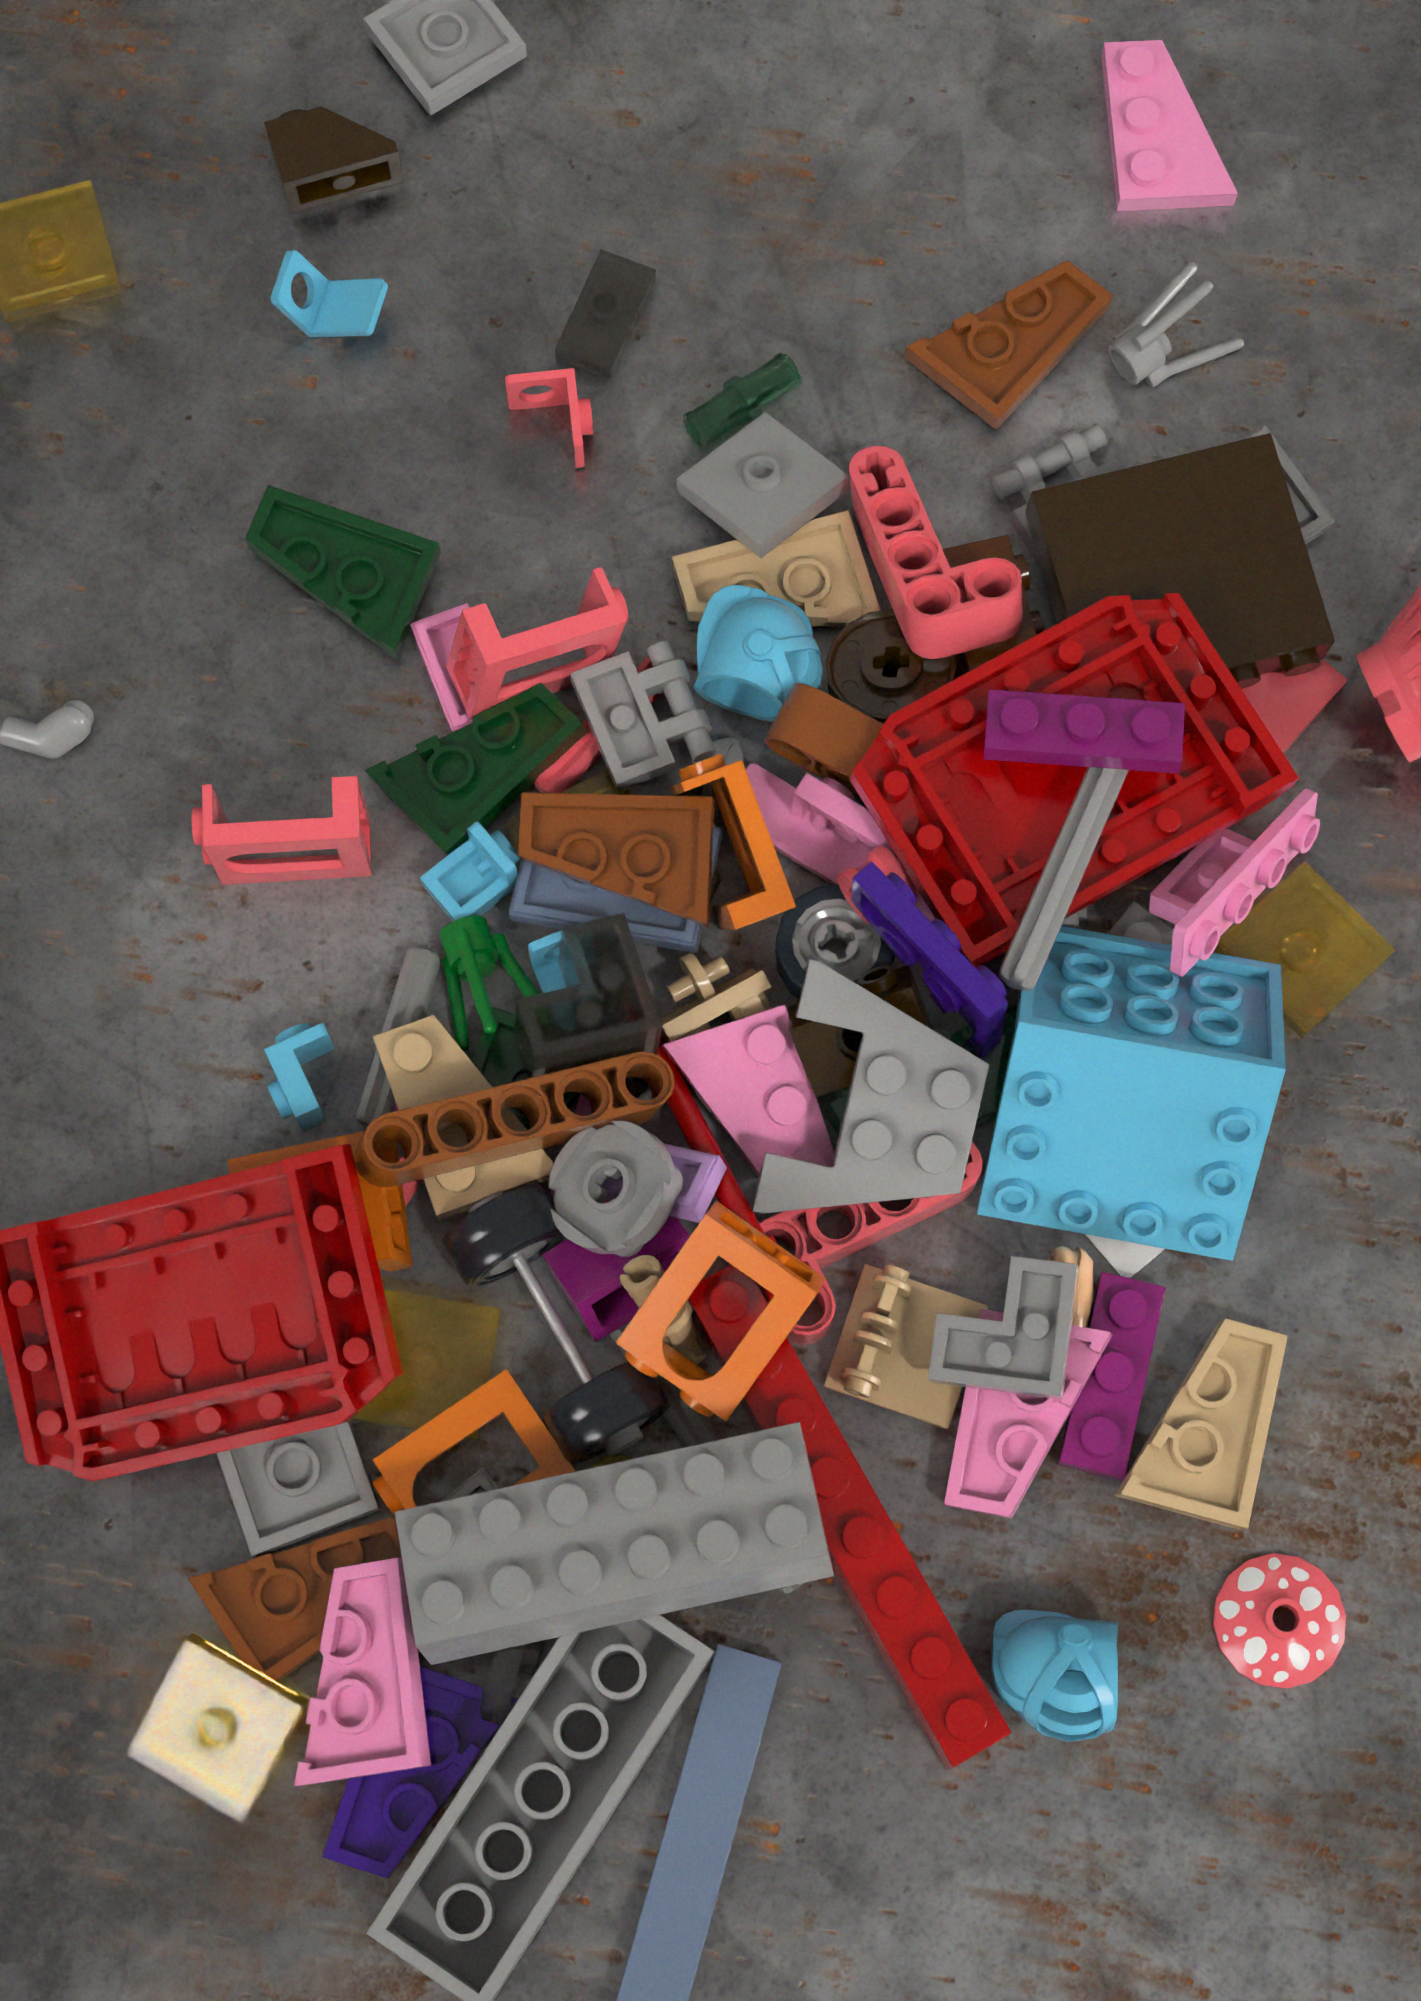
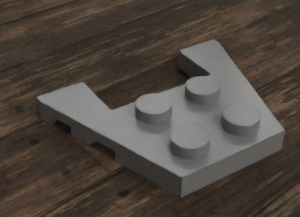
M808 959L796 1017L859 1031L862 1033L832 1166L765 1152L752 1210L759 1213H771L959 1194L989 1064L822 962Z

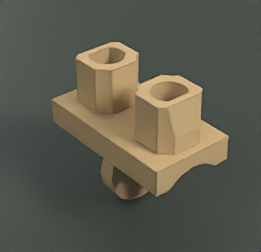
M689 952L679 958V963L685 976L667 985L666 989L674 1003L692 993H695L697 998L655 1020L654 1024L663 1040L673 1042L711 1029L708 1022L725 1012L729 1013L732 1021H736L771 1009L768 999L763 992L771 988V985L763 970L755 972L753 968H750L713 988L712 982L730 973L727 963L720 956L701 966L694 954Z

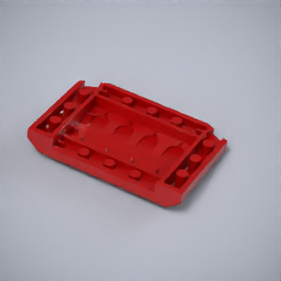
M1168 593L1164 594L1162 599L1131 600L1130 595L1108 596L890 714L862 760H859L852 770L849 780L933 916L943 921L954 932L961 944L959 951L975 967L991 961L1008 951L1088 768L983 759L989 689L1185 703L1183 753L1180 773L1128 771L1065 919L1262 809L1293 787L1299 777L1180 594Z
M342 1144L205 1181L49 1220L35 1221L0 1230V1347L26 1463L36 1466H53L73 1472L75 1477L97 1481L314 1431L350 1421L402 1376L403 1370L351 1144Z

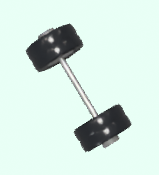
M531 1183L506 1193L502 1191L494 1193L470 1208V1213L457 1222L444 1235L442 1239L443 1246L450 1259L455 1263L461 1279L469 1288L493 1283L516 1271L520 1273L583 1385L560 1399L543 1415L544 1425L556 1441L564 1458L571 1465L589 1460L605 1451L610 1457L641 1440L644 1437L641 1430L662 1416L670 1407V1402L663 1388L657 1383L656 1377H650L640 1372L629 1362L618 1365L597 1377L593 1376L530 1266L531 1262L552 1249L564 1237L553 1221L550 1208L556 1211V1208L547 1188L542 1183Z

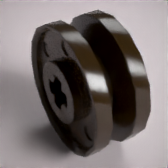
M893 609L869 612L848 623L832 641L826 659L828 694L883 724L890 714L955 680L958 673L956 655L940 659H928L913 653L906 642Z

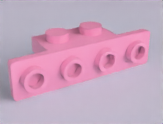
M755 763L747 767V775L775 850L828 883L838 885V874L848 867L859 868L866 863L867 853L879 845L886 847L896 856L869 810L854 802L855 796L836 780L823 778L820 781L806 773L797 788ZM916 888L917 896L914 905L931 922L935 917Z
M1305 788L1255 841L1229 829H1224L1199 843L1150 893L1149 913L1175 924L1172 937L1170 972L1183 977L1199 959L1207 960L1216 949L1221 935L1233 923L1240 924L1247 917L1254 900L1266 887H1275L1281 880L1287 864L1299 852L1304 854L1312 847L1320 829V820L1315 817L1318 793Z

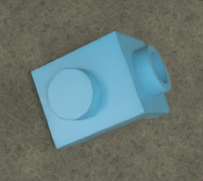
M478 821L467 828L469 839L420 877L421 885L452 922L467 916H481L515 889L518 876L515 863L520 860L518 853L500 831L496 830L489 835Z
M309 1023L298 1024L277 1035L275 1038L276 1044L264 1049L277 1077V1080L267 1084V1088L281 1118L285 1119L294 1115L302 1131L305 1132L326 1122V1119L301 1065L331 1052L335 1047L324 1023L313 1027Z

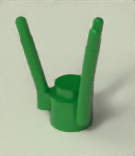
M475 915L463 917L447 924L440 931L439 938L445 952V956L440 959V963L447 980L455 1040L464 1052L469 1048L461 980L469 983L484 1031L487 1034H493L496 1031V1023L483 979L495 972L497 968L495 961L497 960L504 966L543 1023L555 1028L558 1027V1020L512 955L505 935L503 933L492 935L487 920L484 917Z

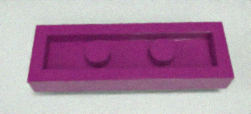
M989 689L983 759L1179 774L1182 765L1185 703Z
M1103 1271L1099 1275L1088 1328L1111 1332L1112 1337L1068 1415L1057 1465L1120 1481L1125 1478L1166 1287Z

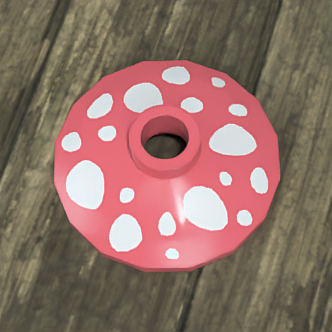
M1271 1553L1245 1561L1226 1577L1215 1598L1213 1629L1220 1651L1238 1673L1259 1685L1287 1689L1312 1682L1333 1665L1344 1644L1346 1614L1339 1591L1321 1569L1298 1556ZM1279 1606L1287 1607L1294 1614L1295 1624L1289 1632L1279 1630L1273 1623V1612Z

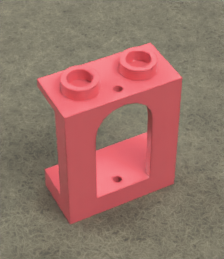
M602 567L593 569L577 615L505 638H501L486 603L463 609L446 668L469 719H473L475 715L539 683H542L551 693L571 688L573 685L570 673L612 658L625 624L628 621V609L623 594L617 587L611 588ZM579 648L583 649L587 657L502 684L505 673L519 667Z
M358 776L331 777L333 817L229 823L212 784L202 785V807H193L191 815L195 846L202 845L204 864L213 865L222 885L372 876L370 815ZM337 849L339 853L335 855L231 861V857L254 853Z

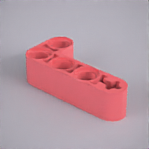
M871 446L858 451L849 463L854 517L906 642L913 653L922 658L940 659L1003 642L1014 637L1020 631L1023 623L1022 580L1020 570L1016 565L1006 559L994 557L950 568L901 455L894 449L885 446Z
M972 1142L959 1194L929 1196V1198H910V1205L896 1212L888 1211L881 1207L878 1202L783 1211L760 1223V1226L766 1236H773L775 1239H782L792 1247L795 1257L825 1277L821 1270L822 1268L955 1206L968 1198L981 1175L982 1157L979 1149ZM836 1211L848 1217L853 1230L844 1238L831 1239L820 1232L816 1221L824 1213ZM826 1279L814 1298L822 1308L823 1317L814 1325L801 1326L795 1324L787 1336L790 1342L799 1345L817 1343L829 1331L834 1318L836 1304ZM756 1282L766 1302L769 1303L763 1287Z

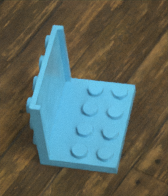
M1061 926L1035 988L1031 991L1019 989L1015 1032L980 1189L977 1215L1233 1261L1286 1070L1281 965L1212 953L1205 961L1199 959L1181 977L1170 972L1172 945Z

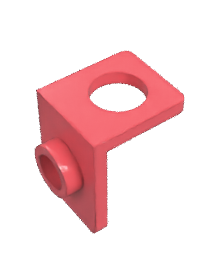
M574 368L505 376L508 408L510 410L569 405L576 468L585 467L582 436L594 435L590 398L578 399ZM532 386H548L552 388L540 394L521 392Z

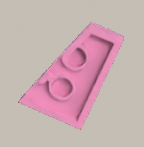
M1163 40L1104 42L1101 59L1117 211L1234 206L1238 195L1237 190Z
M785 1004L660 1046L671 1062L677 1065L695 1089V1094L707 1110L713 1113L736 1144V1149L758 1178L765 1152L832 1166L835 1152L817 1099L789 1032V1020Z
M980 1308L979 1319L1003 1321L1004 1313ZM1072 1325L1063 1400L970 1387L965 1388L944 1505L1012 1519L1112 1337L1111 1332Z
M391 1558L334 1568L319 1651L324 1656L317 1695L316 1697H310L306 1724H311L305 1759L304 1761H298L294 1786H306L431 1766L418 1649L415 1646L402 1558Z

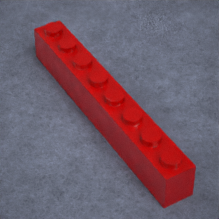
M729 1265L700 1281L688 1298L692 1307L691 1317L705 1336L709 1349L720 1368L725 1365L768 1304L756 1282L733 1265ZM786 1337L740 1401V1404L756 1432L800 1422L832 1568L945 1769L954 1768L1009 1736L1012 1732Z

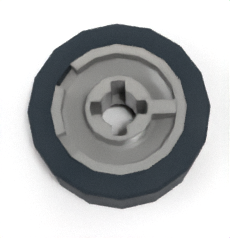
M839 885L816 887L801 895L794 901L796 907L787 910L781 918L775 942L777 970L788 991L796 998H799L801 995L808 959L822 962L854 983H857L858 978L871 969L893 965L894 952L876 930L862 920L845 899ZM832 939L844 942L847 947L844 958L838 959L836 953H832L827 949L823 950L825 943Z

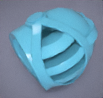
M731 585L721 588L712 595L707 603L698 626V675L693 686L697 695L708 702L735 713L773 722L793 684L802 683L817 689L821 686L823 674L820 660L821 651L816 640L812 637L813 631L809 618L795 604L769 595L760 589L742 585Z
M1014 1610L1002 1615L995 1623L991 1645V1681L994 1692L1003 1703L1008 1705L1021 1718L1025 1719L1029 1726L1044 1736L1071 1742L1092 1739L1105 1732L1114 1730L1118 1709L1117 1634L1119 1623L1115 1621L1080 1619L1057 1612L1038 1610Z

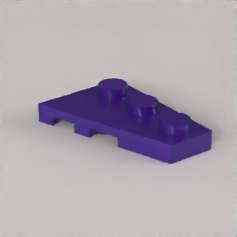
M871 861L852 877L851 901L901 962L910 967L916 962L921 965L925 970L922 973V978L931 991L929 994L930 998L944 1014L949 1011L954 1013L958 1011L975 1031V1034L966 1042L982 1059L1000 1043L1008 1001L1004 998L1007 995L1005 987L998 977L986 966L979 965L975 968L959 951L961 949L960 941L943 921L935 918L930 922L914 905L916 897L902 878L893 872L886 876Z
M420 1666L431 1766L348 1779L322 1857L387 1879L390 1878L509 1715L518 1698Z

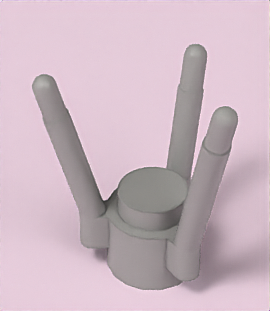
M1189 262L1175 275L1135 320L1112 338L1113 342L1108 345V354L1113 365L1130 384L1136 385L1145 379L1148 385L1154 388L1171 375L1225 356V354L1239 350L1244 346L1243 339L1237 337L1165 363V356L1172 351V347L1164 331L1213 290L1212 282H1203L1154 323L1151 321L1197 271L1196 263Z

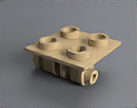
M865 1264L823 1387L948 1430L962 1386L932 1383L928 1380L936 1314L979 1318L980 1308L987 1310L988 1305L909 1279L910 1273L902 1268L885 1265L882 1270Z

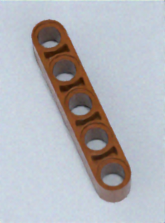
M795 683L788 692L764 742L781 757L822 779L831 778L848 788L854 796L861 799L849 780L851 772L858 761L862 760L884 724L815 687Z
M636 1052L386 1113L375 1118L366 1128L355 1152V1165L360 1175L370 1184L379 1187H393L567 1143L578 1132L589 1127L600 1129L606 1125H615L611 1121H627L639 1125L650 1120L671 1096L674 1088V1075L669 1064L659 1055L651 1052ZM638 1077L643 1079L652 1091V1099L640 1100L632 1096L626 1087L625 1078ZM566 1092L582 1094L591 1105V1115L579 1116L572 1113L564 1103L563 1094ZM504 1107L520 1109L528 1117L530 1129L520 1132L510 1129L504 1124L500 1109ZM443 1122H452L459 1125L467 1135L468 1145L452 1147L445 1144L437 1133V1125ZM379 1138L395 1140L401 1145L405 1160L391 1164L382 1161L376 1156L372 1142Z

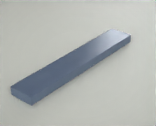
M717 1644L616 2001L689 2000L781 1670V1662Z

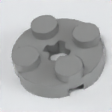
M611 1121L615 1125H606L600 1129L589 1127L578 1132L561 1149L550 1172L548 1188L555 1191L554 1205L556 1211L551 1208L550 1210L553 1221L559 1231L573 1243L597 1254H616L620 1257H630L637 1254L643 1245L651 1240L663 1227L672 1211L675 1199L682 1190L683 1178L679 1169L674 1166L669 1150L656 1136L631 1122ZM623 1175V1188L618 1197L610 1200L608 1203H603L608 1194L602 1187L604 1181L608 1177L617 1180Z

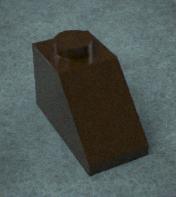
M322 106L310 110H291L285 112L277 119L264 122L271 153L290 214L404 182L399 152L394 140Z

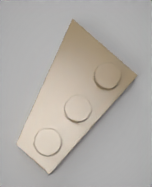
M849 510L810 520L763 558L757 556L738 540L672 556V568L688 621L700 622L712 595L721 588L731 585L757 588L769 595L795 604L807 615L813 627L844 628L848 623L869 612L881 611Z
M434 1015L372 1036L399 1110L493 1088ZM509 1107L500 1109L501 1118L506 1126L518 1132L527 1131ZM443 1122L437 1125V1133L445 1144L452 1147L468 1145L467 1135L459 1125L452 1122ZM540 1149L432 1176L423 1180L439 1221L469 1210L476 1203L500 1191L506 1193L531 1183L549 1181L554 1163L545 1151Z
M1226 1318L1219 1321L1114 1496L1238 1530L1248 1529L1288 1335Z

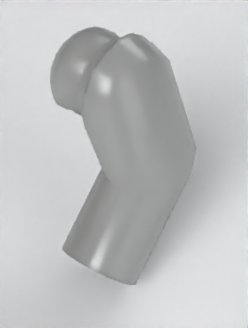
M70 700L39 723L8 715L1 728L0 743L3 746L56 759L85 740L90 734L91 726L94 722V714L91 707L85 702Z

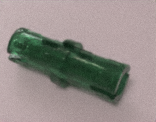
M779 352L774 358L743 378L734 376L723 384V391L683 415L684 426L692 440L698 446L702 445V448H706L711 442L740 423H751L762 415L763 408L792 389L798 388L802 384L801 374L794 361L786 353Z

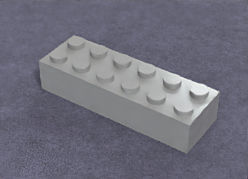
M800 1422L395 1512L415 1646L431 1665L834 1576Z
M661 1615L559 1637L366 1934L461 2000L494 2001L713 1658L714 1650Z

